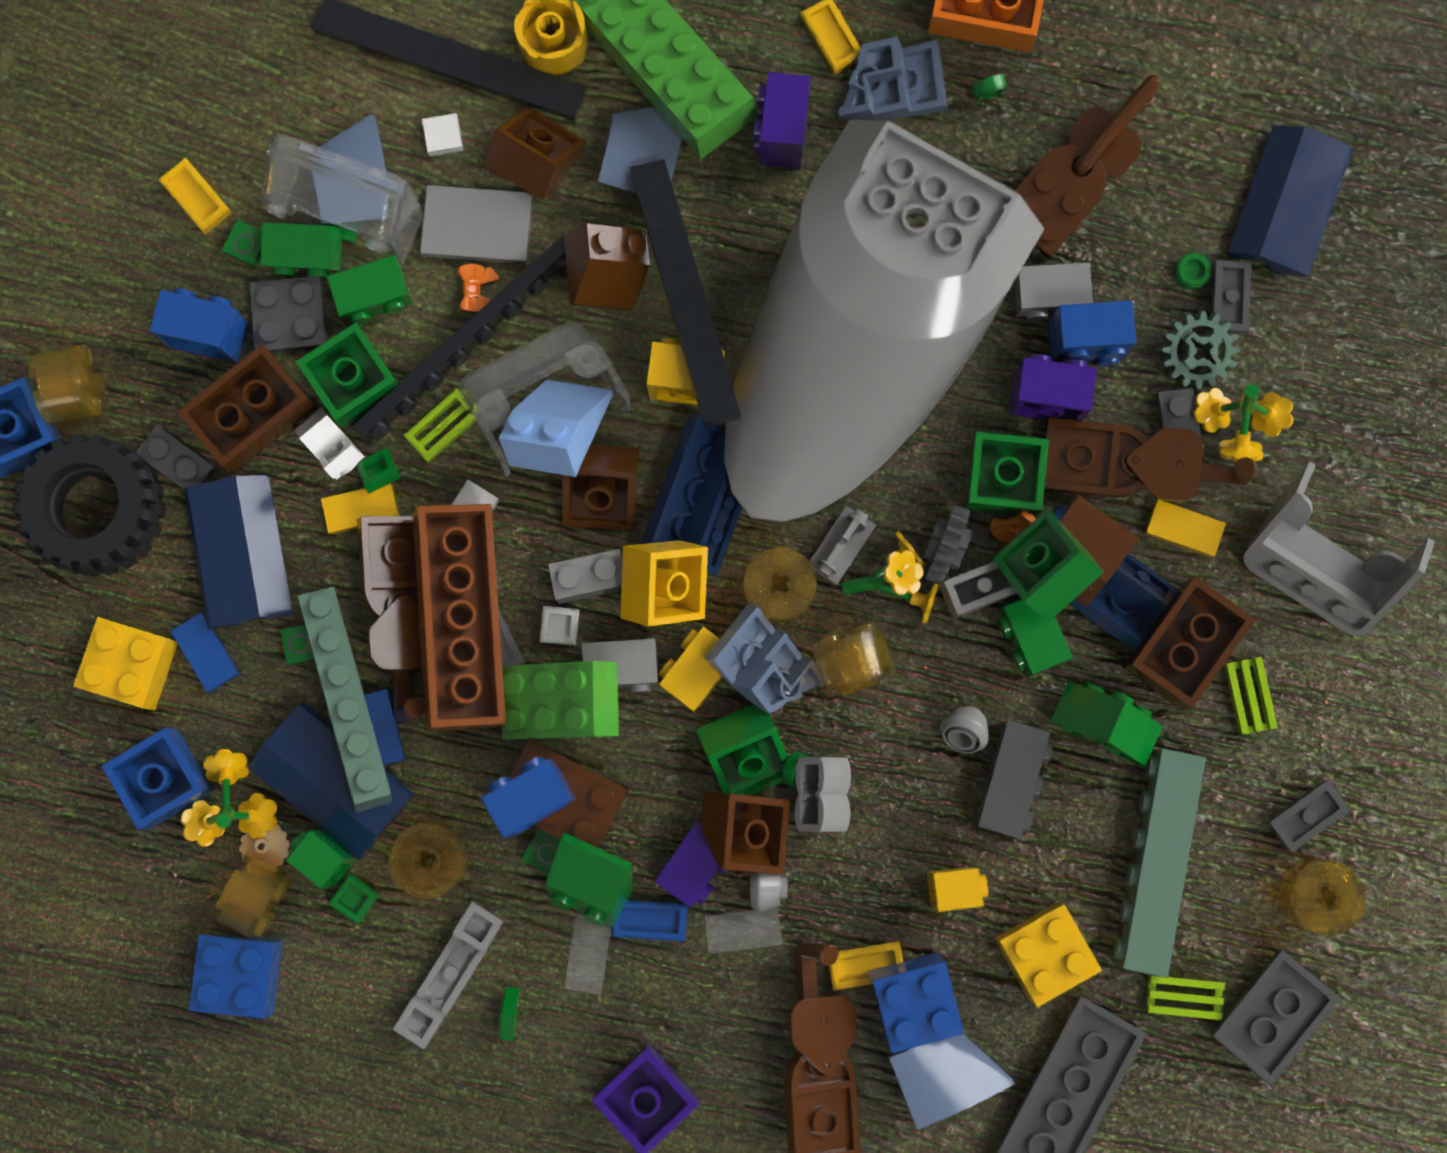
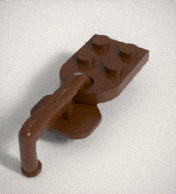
M1148 76L1115 115L1101 107H1093L1086 110L1069 130V145L1057 147L1047 153L1014 191L1022 197L1043 226L1044 231L1035 247L1049 259L1052 258L1098 204L1105 190L1106 177L1123 175L1138 158L1141 152V141L1138 135L1128 128L1127 125L1143 107L1151 106L1154 103L1155 95L1160 86L1158 76Z
M1058 418L1048 419L1046 439H1049L1044 491L1123 498L1138 492L1145 485L1150 493L1159 500L1184 502L1192 499L1197 494L1200 481L1246 485L1250 482L1257 469L1255 461L1248 457L1239 459L1234 467L1203 464L1204 444L1201 437L1192 430L1163 428L1147 440L1141 432L1126 425Z
M360 516L357 519L361 593L366 608L377 619L368 630L369 656L373 664L378 668L391 670L394 719L399 724H405L420 718L425 712L424 703L418 698H411L409 669H422L413 516Z
M803 942L798 944L795 951L798 1001L791 1007L789 1012V1033L791 1045L798 1052L789 1062L784 1077L788 1153H861L856 1074L850 1059L846 1055V1052L857 1037L856 1009L853 1002L845 996L818 997L816 960H819L823 966H831L837 961L839 956L837 947L830 944Z

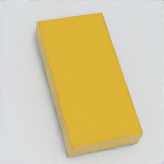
M823 0L800 12L802 22L833 75L858 63L857 59L861 47L833 0Z
M186 157L158 179L205 235L232 214L230 209Z
M392 483L370 494L364 488L321 498L326 526L330 535L358 529L357 519L360 516H400Z
M1157 499L1144 534L1213 558L1216 555L1226 523Z
M900 941L838 951L837 961L829 966L833 991L870 985L871 981L868 971L903 962Z

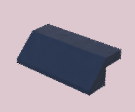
M1273 125L1228 249L1229 255L1234 259L1266 262L1275 274L1308 277L1353 148L1346 143L1307 127Z
M690 412L641 544L681 540L708 547L707 573L717 576L742 506L732 495L725 467L726 428L718 424L704 428L701 414Z
M269 475L234 476L186 487L184 491L208 629L242 626L253 620L292 615L293 611Z
M1060 504L1053 514L1060 520L1068 508ZM1128 554L1107 584L1087 607L1076 599L1069 604L1135 652L1143 643L1153 623L1170 605L1177 588L1131 554Z
M304 702L299 704L263 743L248 767L249 770L359 861L368 854L383 830L399 817L414 795L411 790L385 770L391 791L392 803L355 813L332 725Z

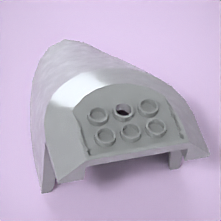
M849 120L813 178L753 324L734 381L733 390L741 415L740 419L726 422L724 462L732 495L750 518L783 523L817 513L849 494L878 470L923 423L949 390L982 340L1008 290L1044 231L1041 223L1018 193L888 120ZM912 213L919 214L925 219L926 225L919 229L912 228L907 224L905 217Z

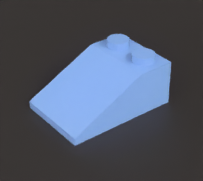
M545 380L511 411L499 436L509 466L576 477L613 396L612 390Z

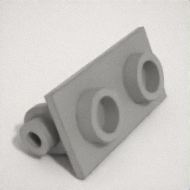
M846 506L807 566L837 585L876 525L867 519L868 516L858 509L854 511Z

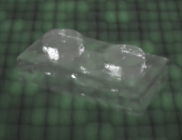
M778 907L762 913L749 910L705 916L709 954L782 945Z
M576 914L564 989L598 995L602 994L612 930L611 926L605 923L603 926H597L587 921L583 915Z

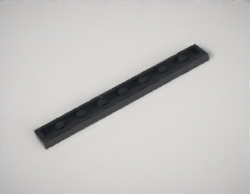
M336 0L323 1L313 26L316 34L573 122L576 121L587 92L586 86Z
M665 159L630 167V175L704 428L740 419L739 406Z

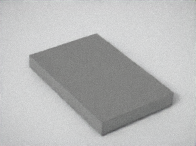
M427 185L420 250L421 256L527 264L533 196L526 192Z

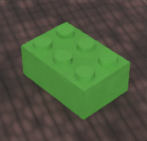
M579 661L502 666L506 724L502 725V740L619 736L617 662Z

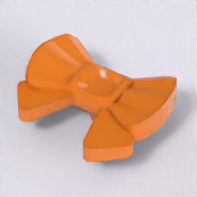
M465 264L457 270L459 277L463 281L462 292L464 296L459 304V310L475 314L491 301V299L480 294V285L495 282L499 279V276L490 267L485 269L477 264Z
M1022 510L1015 517L1007 518L1006 520L993 518L989 527L996 539L1009 544L1018 536V532L1025 530L1036 518L1030 512Z

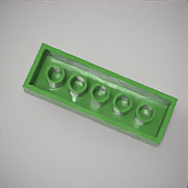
M573 0L583 12L586 30L700 159L704 158L756 118L754 97L667 0Z

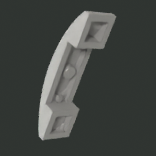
M472 901L453 931L451 939L416 995L412 997L393 1030L422 1049H425L475 972L504 920Z

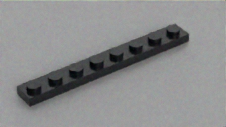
M565 234L556 240L352 426L368 444L373 439L377 441L384 437L391 429L390 423L399 415L404 417L417 406L418 402L416 400L424 392L430 393L439 387L444 380L443 375L452 367L456 369L463 365L470 357L469 351L478 343L483 345L495 335L497 331L495 328L504 319L509 321L521 311L523 307L521 304L531 295L536 297L542 293L549 284L547 280L557 271L558 273H563L567 270L564 247Z

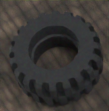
M84 434L72 435L71 442L60 438L51 442L53 449L49 452L43 448L34 455L37 462L33 466L26 464L21 472L26 475L23 484L16 483L14 494L20 496V503L13 504L14 515L22 519V522L17 523L16 527L20 536L28 538L26 545L33 553L40 555L41 560L50 565L86 577H97L99 573L107 576L119 572L118 567L120 566L130 568L137 563L135 556L138 553L146 556L152 548L147 544L151 536L158 538L162 530L156 523L158 518H165V507L159 504V499H163L165 496L162 486L155 482L158 476L153 468L145 464L146 461L117 441H111L104 436L95 434L91 438ZM95 474L106 475L115 482L119 496L118 509L114 519L105 530L93 537L80 539L72 536L65 527L62 515L66 495L81 479Z

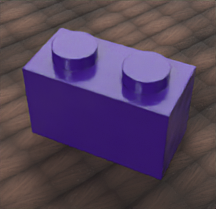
M699 821L692 827L655 880L658 885L689 907H692L695 901L702 905L714 888L709 881L715 872L718 871L724 874L726 871L718 868L701 831L702 823Z

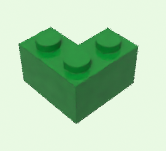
M1068 682L1051 722L1071 735L1099 744L1118 757L1146 766L1163 728L1162 725L1151 718L1153 713L1146 708L1133 704L1134 700L1122 693L1113 691L1112 696L1104 694V689L1092 683L1085 682L1082 687Z

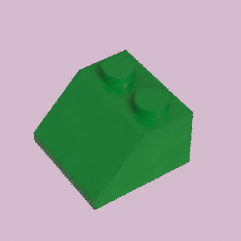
M1048 509L993 558L1023 602L1047 622L1054 618L1104 573L1090 553Z
M752 704L696 729L723 793L752 796L784 782L782 771L788 759L786 751L770 714L764 712L756 705Z
M564 833L545 884L547 897L550 898V902L562 910L569 911L572 908L583 913V917L592 924L603 926L605 923L614 927L633 890L632 863Z

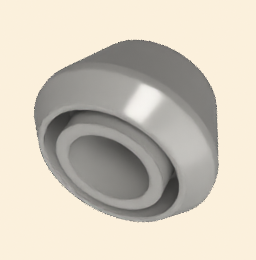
M972 706L955 709L940 725V732L946 744L961 753L980 751L986 747L989 741L987 719L979 709Z
M759 872L750 873L751 908L756 912L762 913L780 906V899H787V876Z

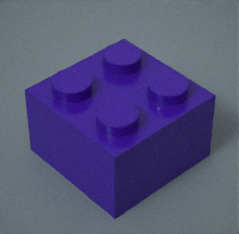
M768 72L767 84H760L758 112L753 139V152H760V165L801 169L811 76Z
M1032 354L1030 358L1024 357L1014 373L1008 415L1046 421L1049 418L1083 421L1092 411L1097 368L1087 367L1088 363L1082 360L1071 359L1066 360V363L1053 362L1050 356L1042 354Z
M649 1043L594 1095L592 1102L638 1153H649L699 1105V1098Z

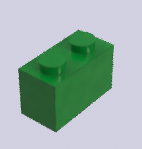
M262 222L261 266L273 267V274L294 275L295 269H307V276L327 277L329 276V270L341 271L342 228L325 225Z
M395 255L327 276L338 315L345 325L350 323L353 325L356 322L358 325H363L370 322L372 316L382 313L394 315L406 309L405 306L413 304L401 264Z
M1023 600L1007 605L999 610L1001 617L997 618L998 625L1003 636L1011 638L1015 651H1012L1011 654L1019 672L1025 671L1026 676L1029 677L1073 658L1056 617L1047 622L1024 603Z
M311 830L308 834L302 832L296 837L289 847L292 853L286 861L316 886L323 889L335 887L356 862L357 858L323 830Z

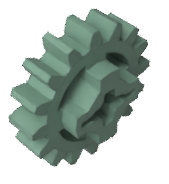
M1198 310L1194 319L1190 313H1183L1184 322L1181 324L1172 320L1171 324L1175 329L1173 333L1163 332L1162 334L1169 341L1168 345L1159 346L1160 351L1168 354V357L1164 358L1161 364L1163 366H1172L1168 375L1173 379L1181 375L1179 383L1183 386H1187L1191 380L1193 387L1196 389H1201L1204 380L1208 385L1216 386L1215 377L1218 375L1227 379L1228 374L1224 369L1227 366L1236 367L1237 365L1230 358L1232 354L1240 353V349L1232 346L1231 342L1238 339L1239 336L1236 333H1227L1232 325L1229 321L1225 320L1218 324L1220 320L1219 314L1212 313L1207 319L1206 311ZM1197 326L1211 327L1202 334H1196L1191 330V328ZM1191 340L1203 344L1202 350L1208 359L1196 355L1197 350ZM1179 341H1181V353L1177 356V346ZM1222 343L1221 355L1218 358V346ZM1196 366H1204L1208 369L1200 373L1189 372L1190 369L1193 370Z

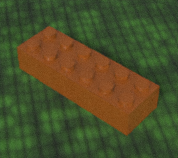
M492 505L417 506L413 513L423 699L425 705V732L499 728L506 724Z

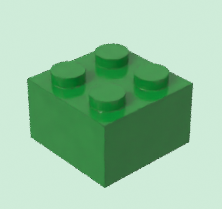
M357 322L296 361L333 419L342 429L363 417L398 385V382Z
M976 431L971 444L965 509L1011 516L1026 510L1037 518L1043 507L1049 439Z

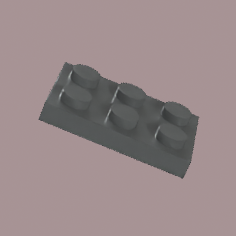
M1278 949L1210 1035L1262 1080L1272 1086L1340 1001V998L1285 951Z

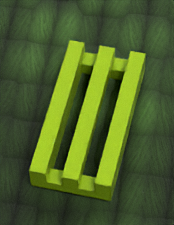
M456 388L403 436L429 463L481 417V414ZM457 400L461 403L457 409L422 440L418 441L416 439L423 430ZM466 411L470 413L428 451L425 449Z
M1262 657L1224 664L1239 735L1278 728ZM1252 666L1265 719L1263 724L1250 671ZM1236 669H1241L1253 722L1252 726L1247 724Z
M1148 974L1146 1012L1223 1020L1221 1007L1224 1005L1222 993L1225 990V983L1169 976L1166 978ZM1156 983L1213 989V996L1156 991ZM1155 998L1212 1004V1011L1155 1005Z

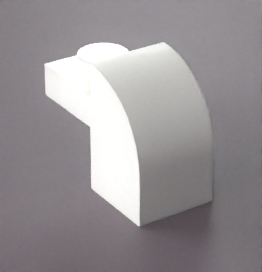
M322 407L295 429L299 439L316 456L324 470L333 479L338 480L342 475L350 472L364 458L360 450Z

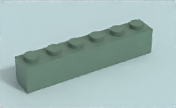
M333 586L298 595L301 614L355 813L392 803L391 791L335 588Z
M1162 748L1156 749L1154 756L1150 755L1145 768V776L1150 777L1148 790L1142 792L1139 802V812L1143 813L1141 828L1137 827L1135 829L1132 843L1133 849H1137L1135 864L1130 863L1126 875V885L1130 886L1128 900H1123L1120 909V922H1124L1122 937L1116 938L1113 949V958L1118 959L1116 966L1168 978L1206 757Z

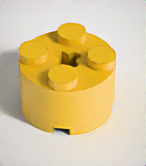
M526 0L523 3L522 9L516 15L514 30L520 53L525 62L532 68L552 75L566 73L580 65L585 59L588 36L584 15L579 5L573 0Z

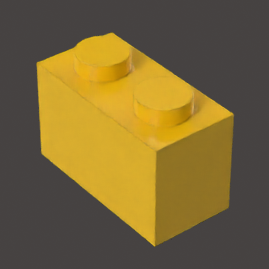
M704 626L699 633L694 629L689 633L680 646L685 650L677 661L671 658L658 674L663 679L659 686L694 713L722 678L705 659L706 655L719 641V638Z
M961 867L926 872L931 909L939 912L984 906L983 898L988 897V885L985 874H979V868Z

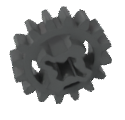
M953 505L946 521L937 519L923 556L924 559L930 561L925 575L926 579L942 584L949 568L955 571L958 570L971 539L972 531L965 529L970 515L969 510Z

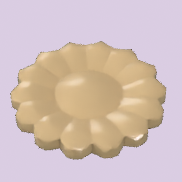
M277 824L275 830L267 832L263 839L255 840L251 838L249 833H246V835L241 837L242 845L239 847V851L243 854L242 860L248 863L249 868H257L259 872L275 870L276 866L283 865L284 858L289 856L288 848L290 847V841L287 840V832L282 831L281 826Z

